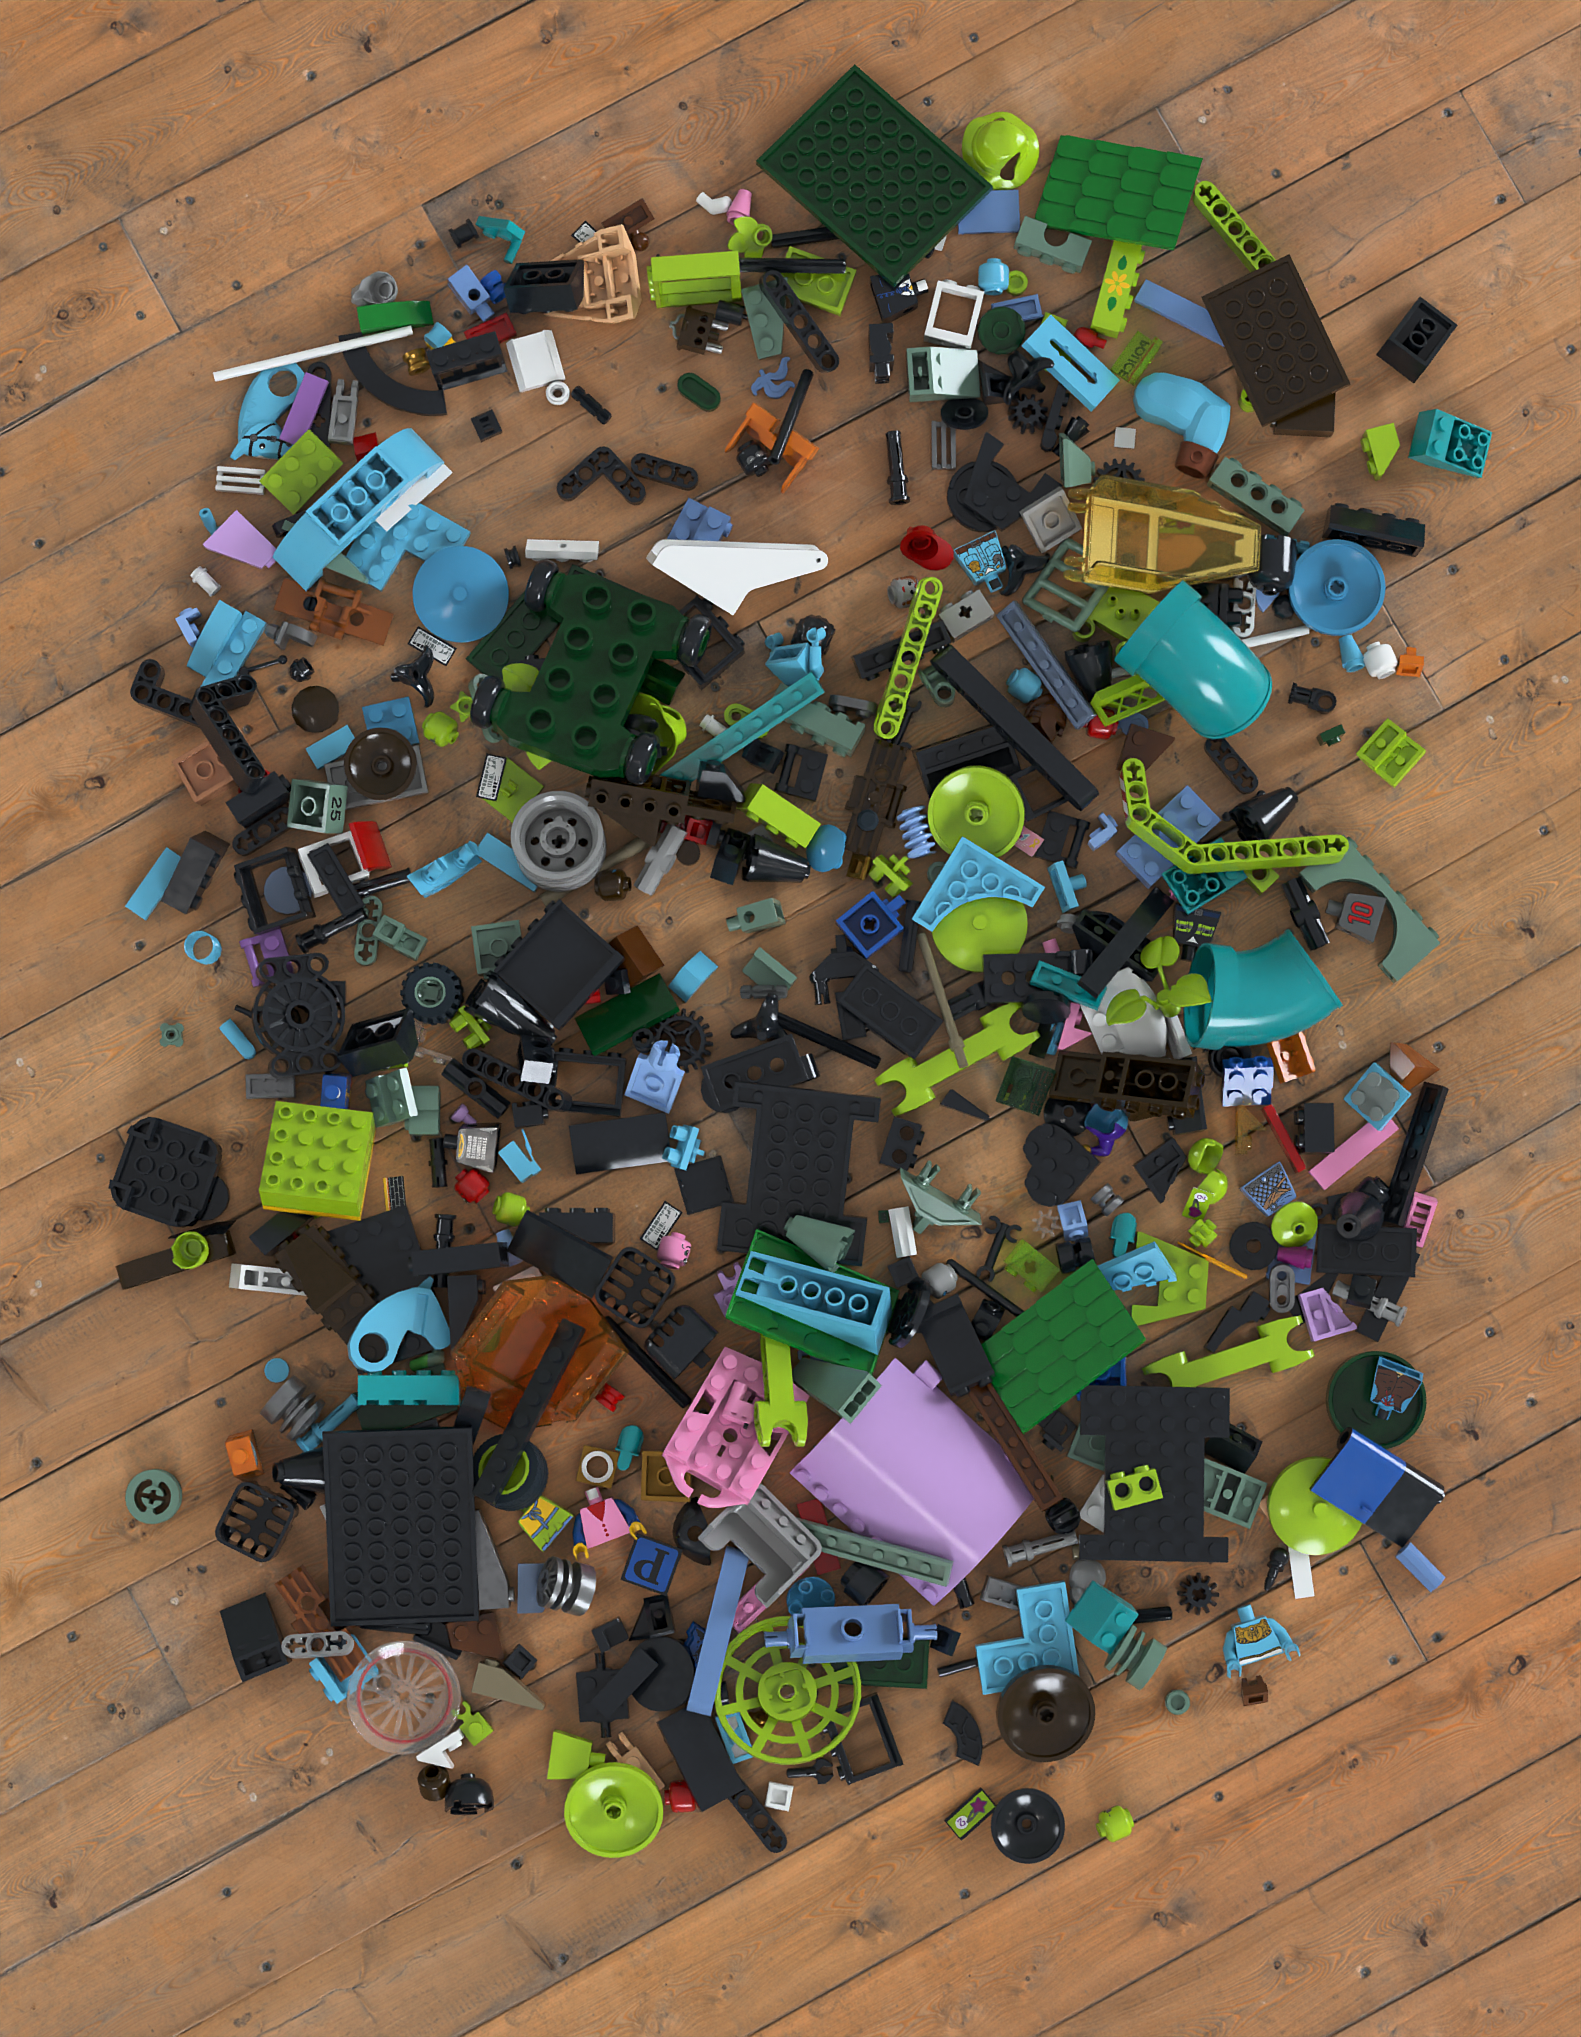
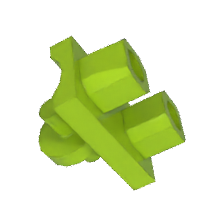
M881 854L872 861L874 865L868 875L876 882L880 881L884 875L890 878L892 881L885 888L890 896L895 897L902 891L904 892L909 889L913 884L905 876L911 871L905 865L908 861L906 856L899 860L893 854L888 860Z
M463 1005L450 1020L449 1025L456 1033L465 1027L469 1029L471 1034L462 1040L467 1049H476L480 1046L484 1048L489 1044L490 1039L480 1026L486 1032L491 1030L492 1027L489 1023L478 1017L475 1020L472 1015L464 1011L465 1005Z

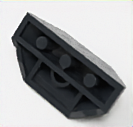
M1083 909L1072 925V929L1080 948L1093 950V961H1095L1125 923L1111 913ZM1145 937L1120 970L1129 967L1133 970L1132 973L1141 979L1152 982L1159 972L1158 967L1150 969L1141 962V952L1151 940Z

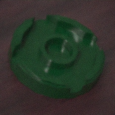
M1005 306L994 307L986 311L981 317L978 324V337L981 344L988 351L998 355L1009 354L1015 351L1025 337V323L1021 315L1014 309Z

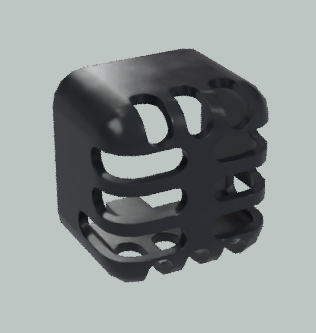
M626 1247L619 1252L595 1291V1298L601 1306L634 1327L645 1328L653 1322V1319L674 1289L676 1277L671 1270L638 1249ZM636 1253L644 1258L641 1263L634 1261ZM623 1256L641 1267L642 1271L639 1275H634L618 1265ZM648 1261L656 1265L653 1271L647 1270L646 1265ZM617 1269L634 1281L633 1286L628 1288L611 1278L614 1270ZM660 1269L668 1273L667 1278L661 1279L659 1277ZM651 1276H655L670 1285L665 1294L649 1284ZM608 1281L626 1293V1297L623 1300H619L602 1288ZM642 1289H649L662 1298L657 1306L641 1296ZM609 1297L615 1298L616 1304L614 1307L605 1303ZM635 1301H640L654 1310L649 1318L633 1308ZM621 1305L628 1307L626 1315L617 1311ZM633 1313L640 1314L641 1318L638 1323L629 1319Z
M680 1305L647 1337L644 1348L648 1356L673 1379H676L692 1361L702 1369L711 1360L703 1350L719 1332L694 1308L688 1305ZM677 1313L683 1316L685 1320L683 1325H679L673 1320ZM667 1324L674 1329L672 1336H669L663 1330ZM657 1334L664 1340L662 1347H659L653 1341Z
M246 1481L236 1487L216 1526L215 1536L220 1543L258 1562H267L279 1554L293 1526L292 1522L298 1516L299 1508L293 1499L289 1500L283 1494L271 1491V1488L257 1484V1481ZM255 1489L260 1491L262 1495L257 1494ZM242 1490H246L261 1497L264 1500V1504L258 1507L238 1498ZM281 1502L286 1504L288 1508H284ZM237 1503L254 1510L257 1513V1518L250 1520L233 1512V1509ZM278 1506L290 1512L287 1521L275 1516L272 1513V1509ZM229 1517H234L250 1525V1532L243 1533L226 1525ZM271 1519L283 1525L281 1533L278 1534L268 1529L266 1521ZM234 1532L241 1534L239 1542L230 1539ZM266 1533L276 1538L277 1541L274 1547L261 1542L259 1535ZM248 1538L254 1540V1545L251 1549L243 1546ZM260 1545L267 1547V1552L264 1556L256 1552Z

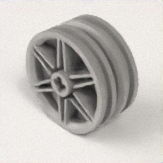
M550 791L535 796L521 807L511 827V845L517 863L525 877L542 889L566 892L580 888L597 875L604 863L607 844L600 817L594 807L588 806L587 800L574 793ZM548 818L553 820L547 825L544 824V821ZM574 819L577 821V824L571 826L568 824V821ZM533 838L539 840L537 845L531 844ZM587 840L588 845L581 847L580 844ZM559 842H563V843H564V844L561 845V848H557V847H556V846H559ZM569 858V860L575 862L574 866H566V860ZM550 860V864L548 866H543L541 864L545 861Z

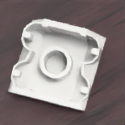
M543 330L535 334L511 339L506 343L520 392L547 386L555 381L561 382L565 380L552 330Z

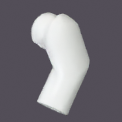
M704 192L696 199V202L712 215L727 212L732 204V200L728 196L712 200Z

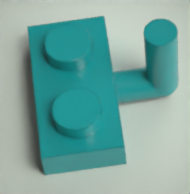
M479 216L475 225L483 230L482 233L492 239L500 237L511 242L504 261L512 264L522 243L525 231L510 220Z

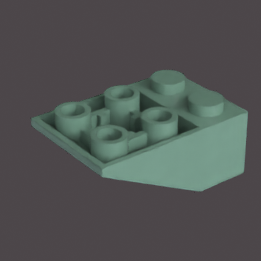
M943 347L906 348L909 402L981 397L977 350Z

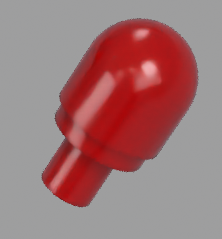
M1080 327L1074 332V337L1087 349H1093L1094 346L1102 349L1105 348L1107 340L1098 337V333L1095 330Z

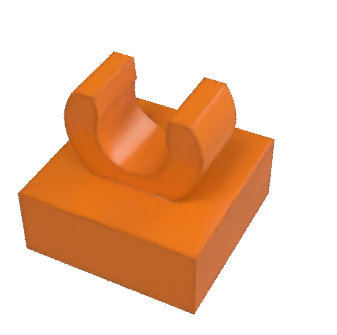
M1406 647V653L1399 656L1396 675L1420 677L1424 666V656H1416V648Z

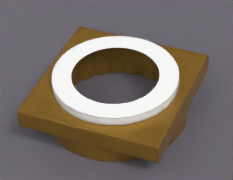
M584 1445L576 1481L612 1489L620 1453ZM594 1456H601L608 1463V1471L601 1478H594L587 1472V1462Z

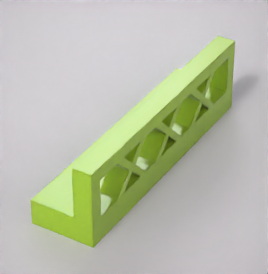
M1137 674L1096 692L1090 704L1104 727L1163 702L1165 699L1158 692L1156 697L1152 699L1142 696L1145 689H1154ZM1129 697L1137 700L1136 706L1129 707L1123 705V699ZM1106 706L1116 708V715L1108 718L1102 708Z

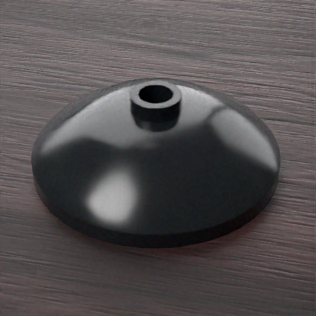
M1034 1788L1014 1790L997 1803L992 1813L991 1834L998 1849L1015 1862L1032 1864L1049 1858L1059 1848L1064 1837L1065 1820L1062 1810L1049 1794ZM1024 1819H1029L1031 1821L1029 1827L1022 1826V1821Z

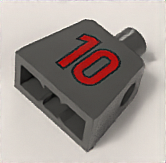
M1347 893L1344 895L1342 903L1329 899L1325 913L1338 917L1335 925L1336 929L1366 944H1372L1375 940L1387 898Z

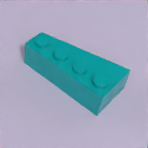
M392 1370V1375H382V1371L358 1375L357 1405H461V1375H455V1370H441V1375H431V1370H416V1375H407V1370Z

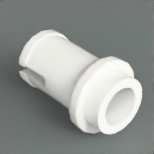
M199 566L191 574L192 582H197L212 597L221 589V585L207 573L208 570Z
M707 714L699 725L703 728V732L706 730L716 737L728 729L715 720L714 715L710 716Z

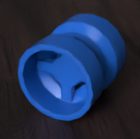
M497 270L491 271L480 280L493 304H497L506 298L503 289L506 283H503L501 280L502 276Z

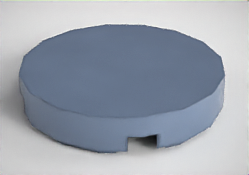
M280 867L273 871L266 879L264 886L265 899L269 906L278 913L285 915L297 914L300 912V907L294 896L291 878L287 873V867ZM303 872L310 898H312V890L308 883L307 877Z

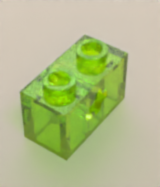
M1023 1239L1017 1243L1003 1261L1006 1264L1004 1269L1013 1277L1019 1275L1026 1280L1023 1285L1033 1293L1036 1290L1040 1293L1043 1292L1060 1271L1057 1266ZM1033 1261L1035 1263L1033 1268L1036 1271L1035 1273L1029 1272L1027 1274L1025 1272L1026 1267L1023 1264Z

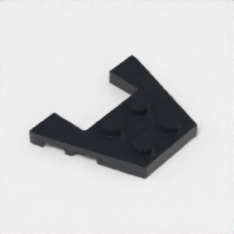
M986 432L963 505L1002 532L1022 518L1019 511L1059 486L1062 488L1063 485L1045 473L1031 492L1025 490L991 465L1004 444Z

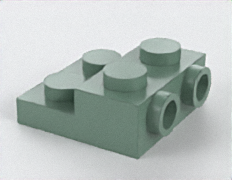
M520 920L471 926L477 974L484 976V980L489 979L485 975L488 971L494 972L496 968L495 962L503 954L507 956L513 950L511 948L513 942L518 937H522Z
M407 1068L398 1069L385 1075H378L365 1081V1094L370 1100L376 1128L394 1125L418 1115Z

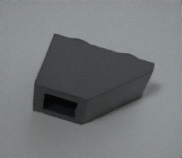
M727 829L716 855L710 878L733 886L751 835L739 830Z

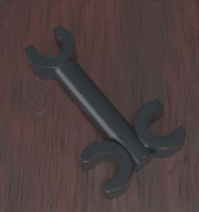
M908 696L905 713L897 735L892 739L885 740L911 750L912 746L907 742L901 743V740L913 713L920 710L922 701H918L917 706L912 708L908 705L910 696Z
M996 1216L989 1217L990 1220L996 1222V1228L993 1230L985 1228L984 1230L988 1234L996 1233L984 1266H981L976 1272V1276L980 1277L983 1270L989 1271V1282H992L995 1277L993 1267L1005 1237L1009 1242L1017 1243V1240L1010 1236V1231L1013 1229L1017 1231L1022 1230L1018 1225L1010 1226L1000 1222V1219Z

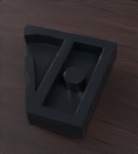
M1170 1137L1132 1166L1161 1204L1164 1202L1165 1195L1170 1185L1174 1183L1177 1172L1182 1167L1187 1156L1175 1139Z

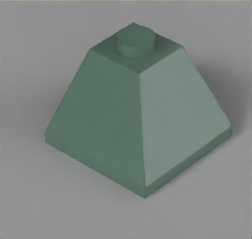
M1059 433L1060 479L1063 486L1067 488L1091 483V476H1095V462L1091 461V458L1064 433Z

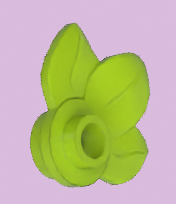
M741 216L736 218L734 225L737 232L730 237L727 247L732 251L744 253L745 258H761L764 247L768 246L772 240L770 227L762 223L758 224L752 217ZM762 231L763 237L758 240L757 234Z

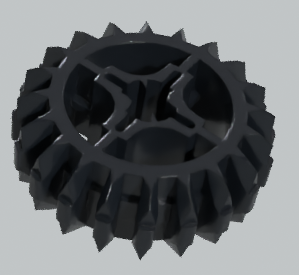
M683 1008L681 1016H678L676 1013L673 1015L674 1017L666 1018L665 1022L657 1023L660 1025L659 1029L651 1026L650 1030L656 1033V1036H654L656 1042L661 1040L663 1032L668 1034L675 1045L677 1042L671 1033L675 1036H686L685 1042L690 1050L685 1046L681 1047V1045L678 1048L679 1051H685L690 1054L692 1058L678 1061L677 1067L679 1069L684 1067V1071L687 1074L689 1073L688 1066L691 1064L694 1070H698V1066L695 1063L697 1060L702 1064L706 1063L705 1059L701 1056L702 1054L706 1056L711 1055V1052L705 1050V1047H713V1042L706 1041L707 1038L713 1037L712 1032L704 1033L710 1026L708 1023L703 1026L700 1025L704 1020L702 1016L698 1017L695 1021L696 1012L692 1011L689 1017H687L686 1009ZM676 1022L691 1024L681 1032H677L669 1026ZM696 1029L701 1036V1044L698 1051L690 1044V1038Z

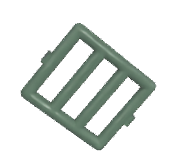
M1067 538L1059 545L1023 597L1022 602L1024 605L1042 614V617L1050 623L1055 621L1073 632H1078L1111 584L1086 580V573L1061 560L1068 549L1087 558L1088 548L1071 538ZM1115 563V575H1118L1121 571V566ZM1056 568L1090 586L1095 591L1090 599L1086 601L1049 581L1048 578ZM1044 588L1082 610L1073 621L1034 598L1040 589Z

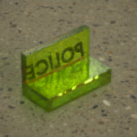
M1137 331L1110 370L1134 386L1160 350L1163 341L1156 336L1151 340Z

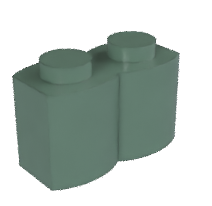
M411 1086L418 1115L404 1120L405 1130H409V1135L440 1136V1087Z

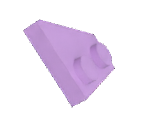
M1323 1288L1298 1295L1311 1342L1357 1329L1356 1324L1345 1316L1340 1306L1331 1300V1296Z

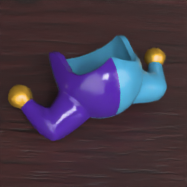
M1094 1103L1085 1118L1084 1124L1086 1129L1098 1137L1099 1145L1090 1147V1145L1084 1144L1083 1146L1093 1155L1108 1156L1111 1153L1114 1141L1120 1138L1127 1130L1128 1117L1125 1112L1118 1109L1112 1112L1105 1111L1098 1104Z

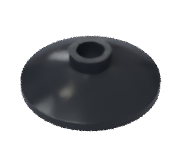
M977 398L948 400L941 408V419L943 422L959 430L977 428L984 424L988 418L986 404Z
M1049 1097L1044 1106L1045 1122L1062 1127L1073 1137L1086 1130L1084 1122L1091 1109V1104ZM1066 1108L1073 1110L1071 1117L1065 1116L1064 1110Z

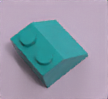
M1092 1580L1065 1621L1092 1644L1111 1655L1139 1614L1132 1604Z

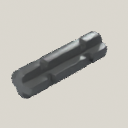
M743 985L740 988L742 999H751L752 997L754 999H765L768 993L776 994L778 999H784L788 995L786 985H777L776 987L774 985H755L753 987L751 985Z

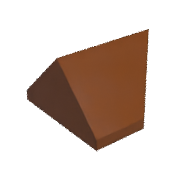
M1395 1042L1390 1043V1075L1406 1090H1411L1440 1070L1409 1045Z

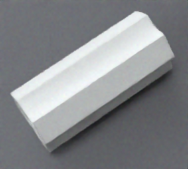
M909 1206L888 1210L896 1257L917 1255Z

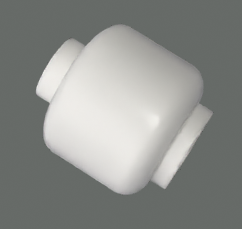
M1375 642L1366 647L1367 652L1363 655V661L1370 676L1383 679L1396 671L1395 667L1398 665V660L1389 644Z

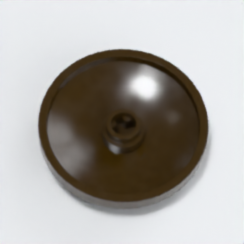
M1055 1665L1035 1666L1017 1674L1003 1689L997 1704V1724L1006 1744L1019 1756L1036 1762L1058 1761L1075 1753L1090 1736L1095 1722V1704L1087 1685L1074 1672Z

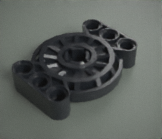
M322 953L267 958L260 962L256 968L257 978L265 984L259 990L253 1003L252 1024L260 1043L271 1054L276 1056L268 1064L269 1073L275 1078L281 1079L330 1073L341 1064L337 1057L338 1051L332 1049V1047L337 1043L342 1034L345 1024V1008L342 997L336 987L328 979L321 976L329 967L328 958ZM311 960H319L322 964V969L320 971L313 970L310 965ZM287 962L296 963L298 972L295 974L290 973L286 968ZM268 964L273 967V976H266L263 973V965ZM264 993L265 998L262 1001L261 1006H258L259 999L261 995ZM336 1004H338V1007H339L340 1018H338V1010H337ZM298 1006L305 1013H308L305 1023L297 1024L292 1020V1008ZM257 1013L259 1014V1022H260L261 1028H259V1026H258ZM336 1025H339L337 1034L333 1038L331 1035L333 1034ZM261 1033H264L266 1039H267L272 1045H270V1044L264 1039V1037H263V1035H262ZM324 1055H330L334 1058L333 1067H327L324 1064ZM300 1058H307L310 1061L309 1070H304L299 1066ZM281 1060L286 1064V1071L284 1073H280L275 1069L276 1061Z

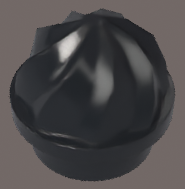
M302 657L300 660L295 659L289 673L295 681L303 682L311 679L314 669L310 662Z

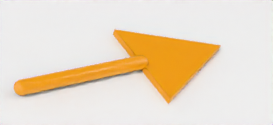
M1179 1241L1177 1242V1244L1205 1257L1207 1261L1244 1279L1248 1277L1247 1274Z

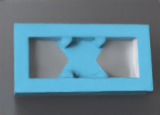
M740 1712L726 1715L727 1721L735 1734L744 1743L752 1747ZM716 1716L718 1728L732 1763L735 1764L752 1758L753 1756L739 1748L730 1739L722 1727L718 1716Z

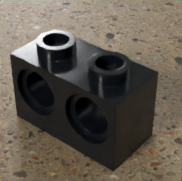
M521 1034L516 1054L520 1081L549 1084L551 1075H555L557 1061L553 1060L555 1050L554 1047H551L549 1037Z
M894 1116L879 1164L900 1170V1167L908 1171V1168L913 1169L918 1156L913 1154L915 1146H921L925 1134L924 1131H920L922 1125ZM904 1127L911 1128L914 1133L913 1138L903 1140L900 1137V1130ZM902 1150L906 1154L905 1162L901 1164L895 1163L892 1159L893 1152Z

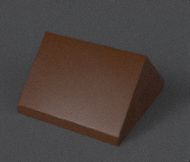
M638 925L616 936L608 943L625 958V961L617 969H627L630 988L665 966Z

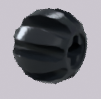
M1063 1498L1062 1501L1045 1510V1518L1049 1526L1058 1534L1073 1532L1081 1521L1078 1508L1068 1498Z

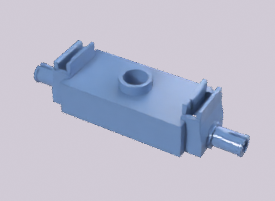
M899 1604L802 1608L800 1614H792L788 1620V1629L786 1631H764L765 1648L787 1646L790 1651V1658L802 1657L803 1664L901 1660L903 1653L913 1652L915 1640H937V1631H935L937 1626L936 1624L914 1625L912 1623L911 1609H899ZM854 1622L860 1626L861 1633L855 1637L849 1636L845 1632L844 1626L847 1623ZM903 1622H906L908 1640H903ZM798 1626H803L805 1645H799Z

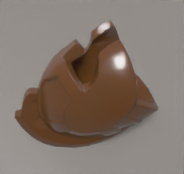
M1051 693L1037 697L1031 702L1024 713V717L1051 744L1056 736H1062L1066 727L1067 716Z

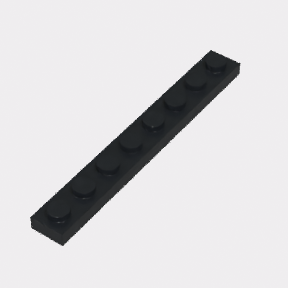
M562 1318L472 1492L474 1496L496 1506L586 1331L583 1327Z

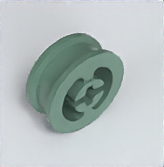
M151 1469L137 1474L128 1484L125 1494L126 1505L131 1515L140 1522L158 1524L170 1519L177 1513L182 1503V1488L176 1477L165 1470ZM148 1479L152 1481V1485L145 1488L143 1493H153L156 1490V1495L166 1496V1491L161 1486L162 1482L170 1490V1504L160 1514L156 1512V1508L164 1504L165 1500L158 1499L153 1503L151 1497H141L143 1504L147 1507L146 1511L138 1503L137 1493L139 1487Z

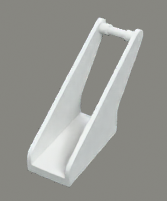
M662 539L654 544L646 557L653 566L731 615L735 614L749 591L822 570L828 564L827 555L812 544Z

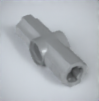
M666 825L657 844L649 850L645 858L646 864L633 886L653 896L664 874L666 875L672 868L677 857L676 853L687 835L686 831L676 825Z

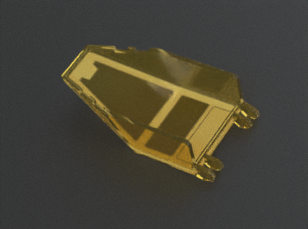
M1101 475L1090 489L1075 488L1070 489L1068 492V496L1073 499H1086V504L1069 503L1067 508L1071 512L1085 513L1083 558L1068 556L1064 559L1066 565L1073 567L1082 566V571L1065 570L1063 577L1073 582H1085L1150 594L1173 589L1183 580L1188 585H1194L1257 572L1260 562L1261 525L1235 511L1232 513L1220 507L1221 504L1216 501L1210 502L1202 498L1201 494L1194 490Z

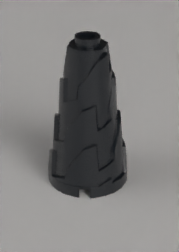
M491 970L488 971L485 975L489 979L487 982L480 979L465 1002L469 1007H464V1011L519 1037L521 1034L549 1037L550 1044L552 1045L557 1038V1035L554 1034V1026L540 1016L512 987L500 979L498 974Z

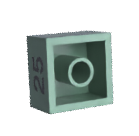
M292 779L287 827L320 833L342 834L348 786L309 779Z

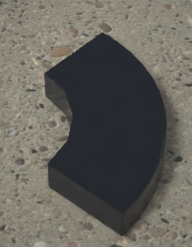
M952 1700L942 1723L950 1728L956 1736V1757L979 1766L982 1756V1738L979 1727L968 1710Z

